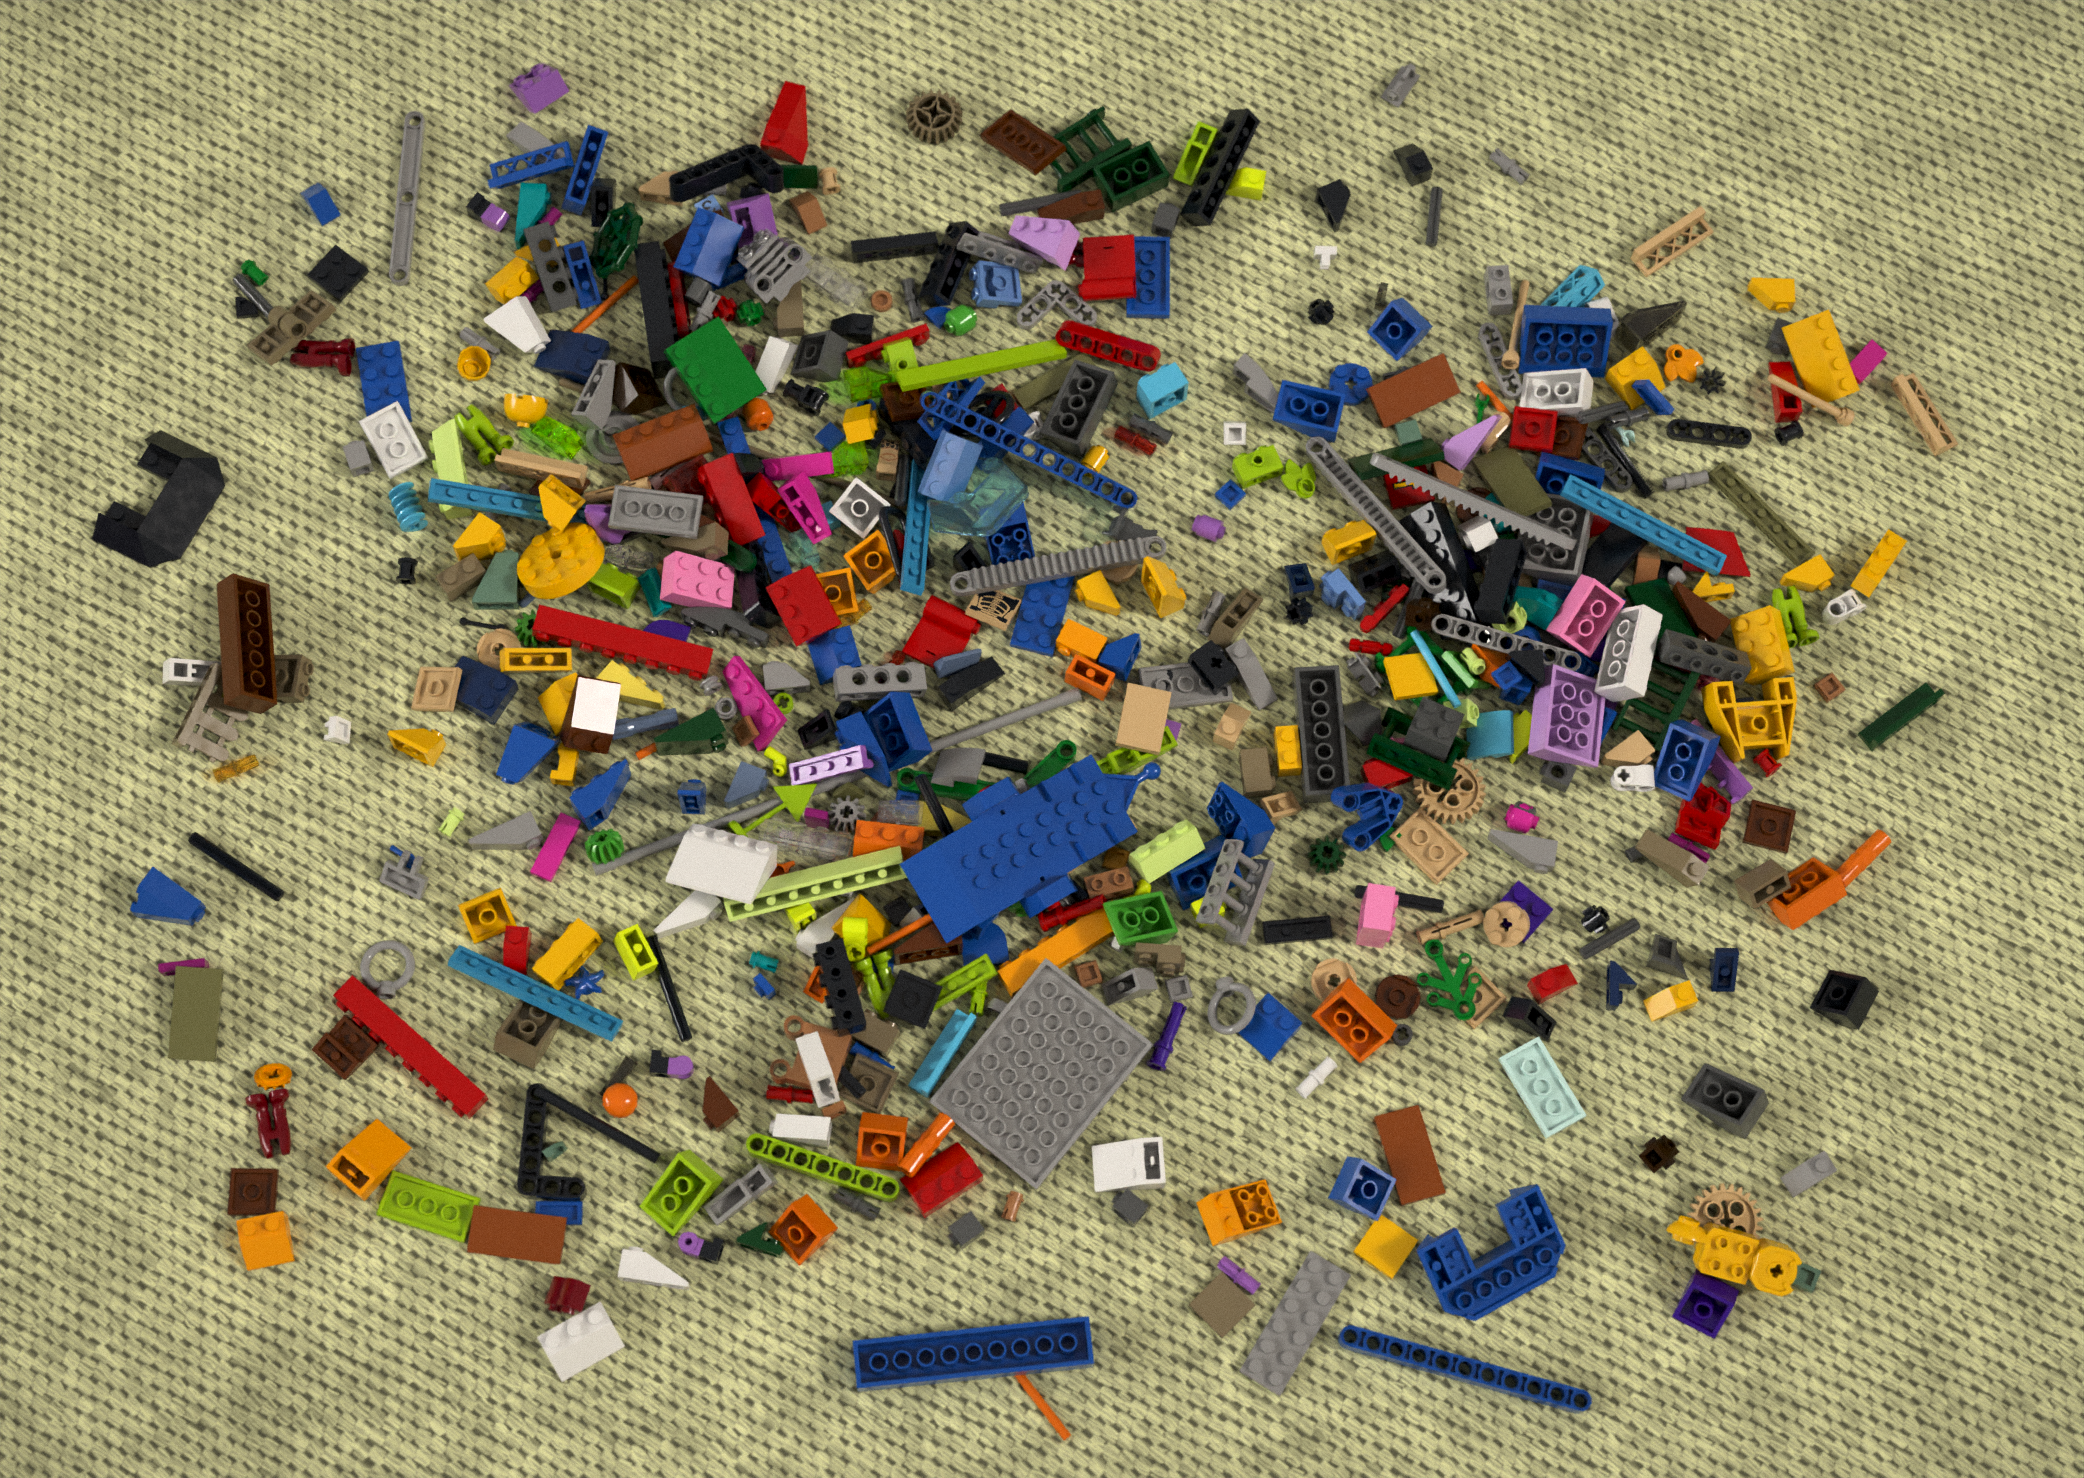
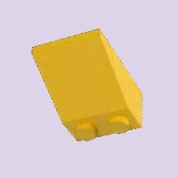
M1147 556L1143 560L1141 583L1159 617L1163 618L1183 609L1186 595L1182 588H1178L1175 582L1177 579L1174 571L1168 569L1166 563Z

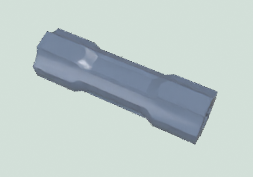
M676 708L657 711L652 715L616 720L613 740L631 737L636 733L656 729L665 730L678 726Z

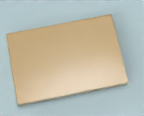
M1128 683L1115 746L1159 755L1172 692Z
M1418 808L1389 837L1437 885L1469 853L1442 826L1434 821L1430 815L1426 816L1427 812L1424 809L1420 810Z

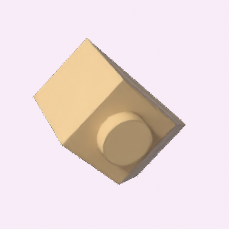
M664 171L640 186V200L682 206L683 202H674L670 199L669 177L678 173V171Z
M1231 703L1220 720L1212 742L1233 751L1251 711Z
M1637 730L1606 753L1601 763L1614 767L1648 765L1653 761L1652 756L1656 750L1642 733Z

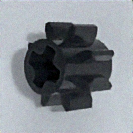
M749 182L747 186L741 187L739 197L744 199L766 193L758 183Z
M1316 299L1308 307V318L1314 325L1317 322L1319 325H1326L1334 317V306L1328 299L1326 301Z
M1717 367L1711 371L1705 368L1703 371L1704 375H1700L1698 378L1699 381H1702L1700 389L1704 388L1708 395L1712 391L1718 394L1721 391L1720 386H1725L1726 381L1722 380L1725 373L1717 371Z
M1296 597L1290 600L1291 604L1285 606L1287 609L1286 618L1292 621L1293 625L1299 622L1301 625L1308 623V619L1313 617L1312 605L1306 601V598L1299 600Z
M1593 905L1582 911L1585 917L1581 919V922L1588 932L1592 933L1594 931L1597 934L1609 927L1606 922L1610 920V917L1603 907Z

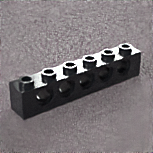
M1248 108L1230 110L1180 213L1191 226H1210L1260 123V120Z

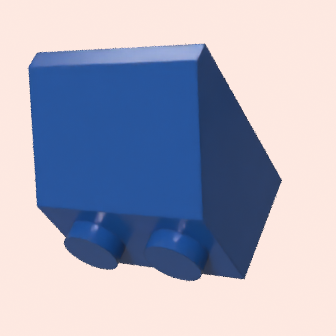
M1402 297L1390 302L1367 333L1398 361L1421 342L1433 326Z
M850 625L827 631L808 644L819 685L833 682L835 669L840 666L849 665L852 668L862 666Z
M1268 992L1256 1005L1250 1023L1238 1034L1266 1059L1271 1061L1301 1029L1302 1022Z
M1347 1156L1328 1198L1348 1210L1378 1221L1397 1179L1362 1158Z

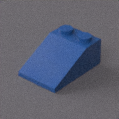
M1282 380L1273 421L1309 437L1319 436L1327 442L1335 443L1346 394Z
M861 711L836 721L838 731L835 732L839 744H842L839 746V750L865 745L867 759H871L874 766L873 768L860 771L887 787L892 786L885 755Z
M1683 719L1671 722L1654 771L1655 787L1690 802L1714 758L1721 736Z

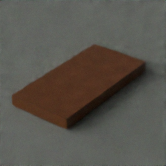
M1012 109L980 134L984 142L1035 176L1066 151L1063 143Z

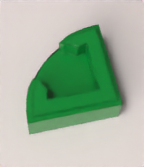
M1392 826L1379 838L1385 852H1388L1395 844L1389 837L1395 831Z

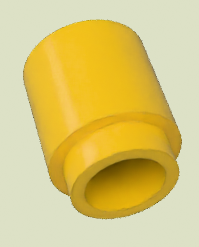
M1101 445L1091 446L1080 464L1100 473L1109 460L1108 451ZM1091 473L1084 474L1089 478H1093Z

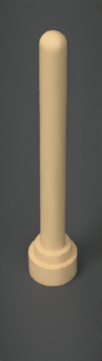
M1522 280L1509 349L1502 357L1501 365L1510 370L1516 369L1519 366L1520 357L1518 356L1517 348L1521 332L1523 308L1526 305L1529 289L1528 280Z
M1770 374L1767 378L1770 383L1833 415L1837 423L1845 427L1852 423L1855 416L1854 411L1846 407L1837 408L1774 374Z

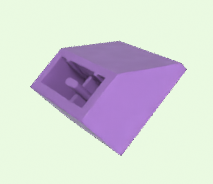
M545 63L534 65L529 73L519 75L509 85L528 111L534 114L569 92L558 70Z
M769 193L727 202L730 220L744 227L738 242V248H742L745 245L749 246L754 241L753 237L760 230L764 231L766 228L776 236L778 235Z

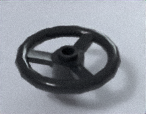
M996 390L976 395L967 408L971 409L979 403L992 400L987 407L982 406L975 412L1001 425L1010 417L1014 410L1015 400L1008 392ZM1004 400L1006 402V407L1003 410V412L998 417H996L995 410ZM967 415L964 418V423H975V416ZM953 425L951 428L958 436L965 438L978 437L959 426ZM986 425L984 434L986 435L995 429L994 425Z

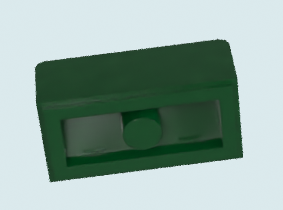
M781 165L784 169V188L817 189V166Z

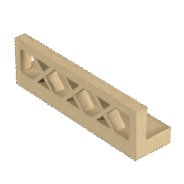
M1699 206L1634 249L1631 260L1645 277L1653 274L1713 234L1714 231L1703 219L1706 211L1702 206ZM1698 223L1706 231L1701 235L1692 234V228ZM1679 236L1688 237V244L1685 246L1675 245L1676 238ZM1662 247L1672 248L1671 255L1668 257L1659 256V249ZM1645 258L1655 259V265L1649 270L1641 262Z
M1902 373L1896 376L1890 386L1934 456L1956 447L1958 442L1915 374L1912 373L1904 376ZM1908 381H1912L1916 387L1915 391H1913ZM1920 400H1923L1926 403V410L1921 404ZM1930 417L1936 419V421L1938 422L1937 427L1935 426ZM1942 435L1948 438L1949 444L1945 442Z
M503 448L501 455H496L494 460L497 470L500 472L542 481L552 474L566 486L583 489L588 472V466L506 448Z

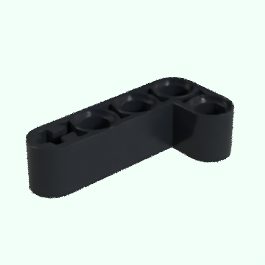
M752 541L743 547L755 554L757 558L755 568L748 573H743L736 569L742 609L749 621L767 629H772L783 620L766 590L769 583L763 549L758 542Z

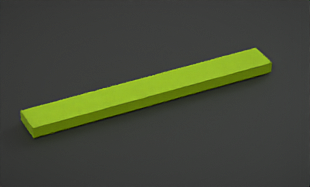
M1056 339L897 371L896 379L902 392L1060 360L1067 358V352L1064 346L1059 345Z

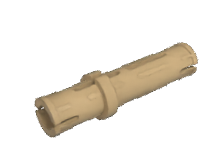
M648 477L634 481L625 480L623 483L618 484L620 486L651 489ZM615 485L585 492L586 504H596L612 500Z
M1479 909L1444 923L1437 922L1433 927L1417 931V939L1420 945H1424L1432 939H1446L1447 935L1483 924L1484 916Z

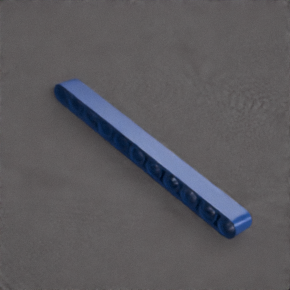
M928 390L920 396V404L926 411L1121 507L1132 508L1137 503V495L1129 487L941 394ZM928 395H933L936 398V403L932 407L924 404V400ZM954 405L956 408L955 414L950 417L944 414L945 407ZM967 415L975 416V423L972 426L964 424V418ZM989 424L994 425V434L986 436L984 434L985 426ZM1007 434H1012L1015 437L1014 443L1009 446L1005 445L1003 442L1004 437ZM1027 444H1033L1034 452L1031 455L1023 453V448ZM1049 453L1053 454V462L1050 465H1045L1043 457ZM1071 463L1073 465L1072 473L1063 474V466ZM1086 473L1093 475V480L1089 484H1083L1082 476ZM1108 482L1111 483V492L1108 494L1102 493V485ZM1125 492H1130L1132 496L1128 503H1122L1121 496Z
M1349 1325L1344 1327L1338 1336L1339 1344L1346 1350L1575 1414L1583 1413L1592 1403L1590 1394L1579 1388L1357 1326ZM1344 1333H1353L1356 1341L1354 1343L1346 1342ZM1370 1338L1375 1339L1378 1342V1349H1370L1367 1346V1340ZM1390 1346H1399L1401 1355H1392L1390 1353ZM1413 1352H1421L1424 1355V1361L1416 1362L1412 1356ZM1436 1358L1445 1359L1447 1367L1445 1369L1438 1368L1435 1363ZM1460 1364H1465L1469 1367V1375H1463L1459 1372L1458 1367ZM1487 1370L1491 1372L1493 1380L1491 1382L1485 1381L1481 1376L1482 1371ZM1505 1377H1512L1515 1380V1388H1509L1505 1385ZM1529 1383H1534L1538 1386V1394L1533 1395L1528 1391ZM1551 1390H1558L1561 1393V1401L1552 1399ZM1575 1396H1580L1584 1399V1407L1580 1408L1575 1405Z

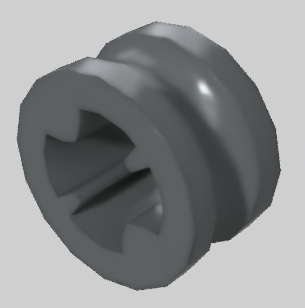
M1399 1024L1391 1036L1392 1040L1396 1045L1405 1046L1411 1041L1413 1031L1408 1025ZM1398 1030L1399 1032H1401V1030H1405V1035L1408 1037V1039L1405 1040V1038H1403V1040H1399V1035L1396 1032Z

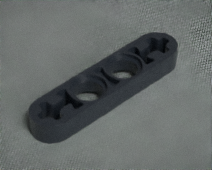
M1682 419L1670 421L1666 429V434L1671 440L1738 449L1746 448L1752 439L1750 430L1744 427ZM1674 426H1678V429L1681 430L1679 434H1676L1675 430H1673ZM1687 427H1689L1688 436L1685 435L1687 432L1685 431ZM1699 428L1704 432V436L1696 437L1693 435L1692 430ZM1722 431L1725 434V439H1716L1714 432ZM1730 432L1733 433L1732 436H1731V437H1733V438L1731 439V441H1729ZM1739 434H1743V438H1746L1743 442H1740Z

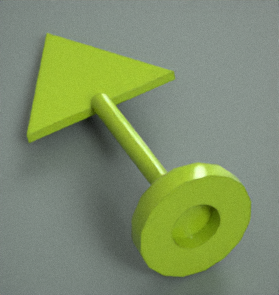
M817 784L773 786V789L783 801L782 804L745 828H742L735 820L727 825L733 834L748 837L746 833L786 807L798 823Z

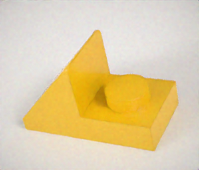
M1706 571L1692 592L1704 601L1712 602L1731 599L1735 590L1733 583L1726 584L1725 582H1720L1711 586L1709 574Z

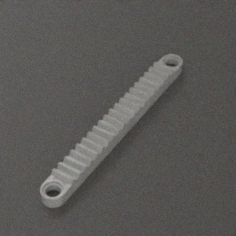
M1319 436L1310 438L1306 443V453L1317 469L1321 471L1322 475L1326 476L1327 481H1330L1332 486L1337 489V492L1341 493L1343 499H1346L1353 510L1357 511L1358 516L1362 517L1375 530L1379 539L1384 542L1385 546H1388L1390 552L1394 553L1395 557L1405 566L1406 570L1410 571L1411 576H1414L1417 582L1429 593H1441L1446 588L1444 572L1330 444ZM1314 445H1321L1323 447L1319 452L1311 450ZM1436 577L1441 580V583L1433 586L1429 584V580Z
M1373 452L1369 463L1389 472L1390 478L1396 475L1399 482L1405 479L1406 485L1414 483L1415 489L1421 486L1422 492L1430 490L1431 496L1438 493V499L1440 500L1445 496L1447 503L1454 500L1455 506L1463 504L1464 510L1470 507L1471 513L1479 511L1480 517L1486 514L1487 520L1490 521L1492 518H1495L1496 524L1503 521L1505 528L1512 525V531L1519 528L1520 534L1523 535L1525 532H1528L1529 538L1535 535L1538 542L1544 539L1545 545L1551 542L1568 550H1573L1577 542L1576 538L1387 456Z
M1159 536L1137 537L1135 540H1121L1118 543L1111 542L1108 545H1094L1092 548H1078L1075 551L1068 550L1065 553H1051L1049 556H1035L1032 559L1025 558L1022 561H1008L1006 564L999 563L995 566L992 564L989 567L982 566L979 569L973 568L969 571L954 574L950 580V589L954 595L964 597L1087 574L1099 570L1103 571L1143 563L1144 558L1147 556L1159 560L1166 553V542ZM1153 543L1159 544L1161 551L1153 553L1150 551L1149 546ZM957 580H965L968 585L965 589H958L955 586V582Z

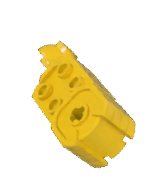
M1679 1215L1678 1220L1672 1222L1666 1228V1231L1673 1234L1672 1238L1676 1241L1689 1245H1694V1242H1696L1693 1261L1695 1267L1701 1273L1746 1285L1747 1280H1749L1758 1290L1781 1297L1794 1291L1790 1286L1796 1278L1797 1265L1802 1264V1261L1798 1254L1787 1244L1766 1238L1758 1240L1753 1234L1708 1222L1703 1227H1699L1700 1222L1698 1220Z

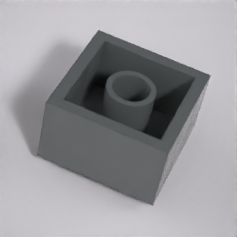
M1423 697L1408 729L1403 745L1445 762L1465 714Z

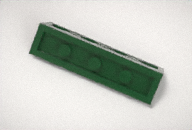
M1925 682L1860 731L1858 736L1871 751H1874L1939 702L1945 692L1941 688L1934 692Z

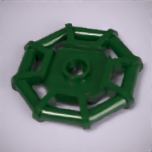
M626 202L622 207L610 209L598 231L593 234L595 238L589 260L599 278L604 279L609 274L621 272L634 249H637L639 246L637 241L640 226L643 224V218L638 215L633 203Z

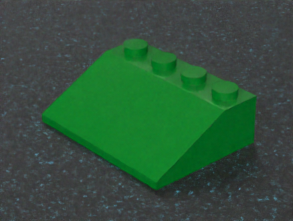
M719 316L664 351L712 426L767 390Z

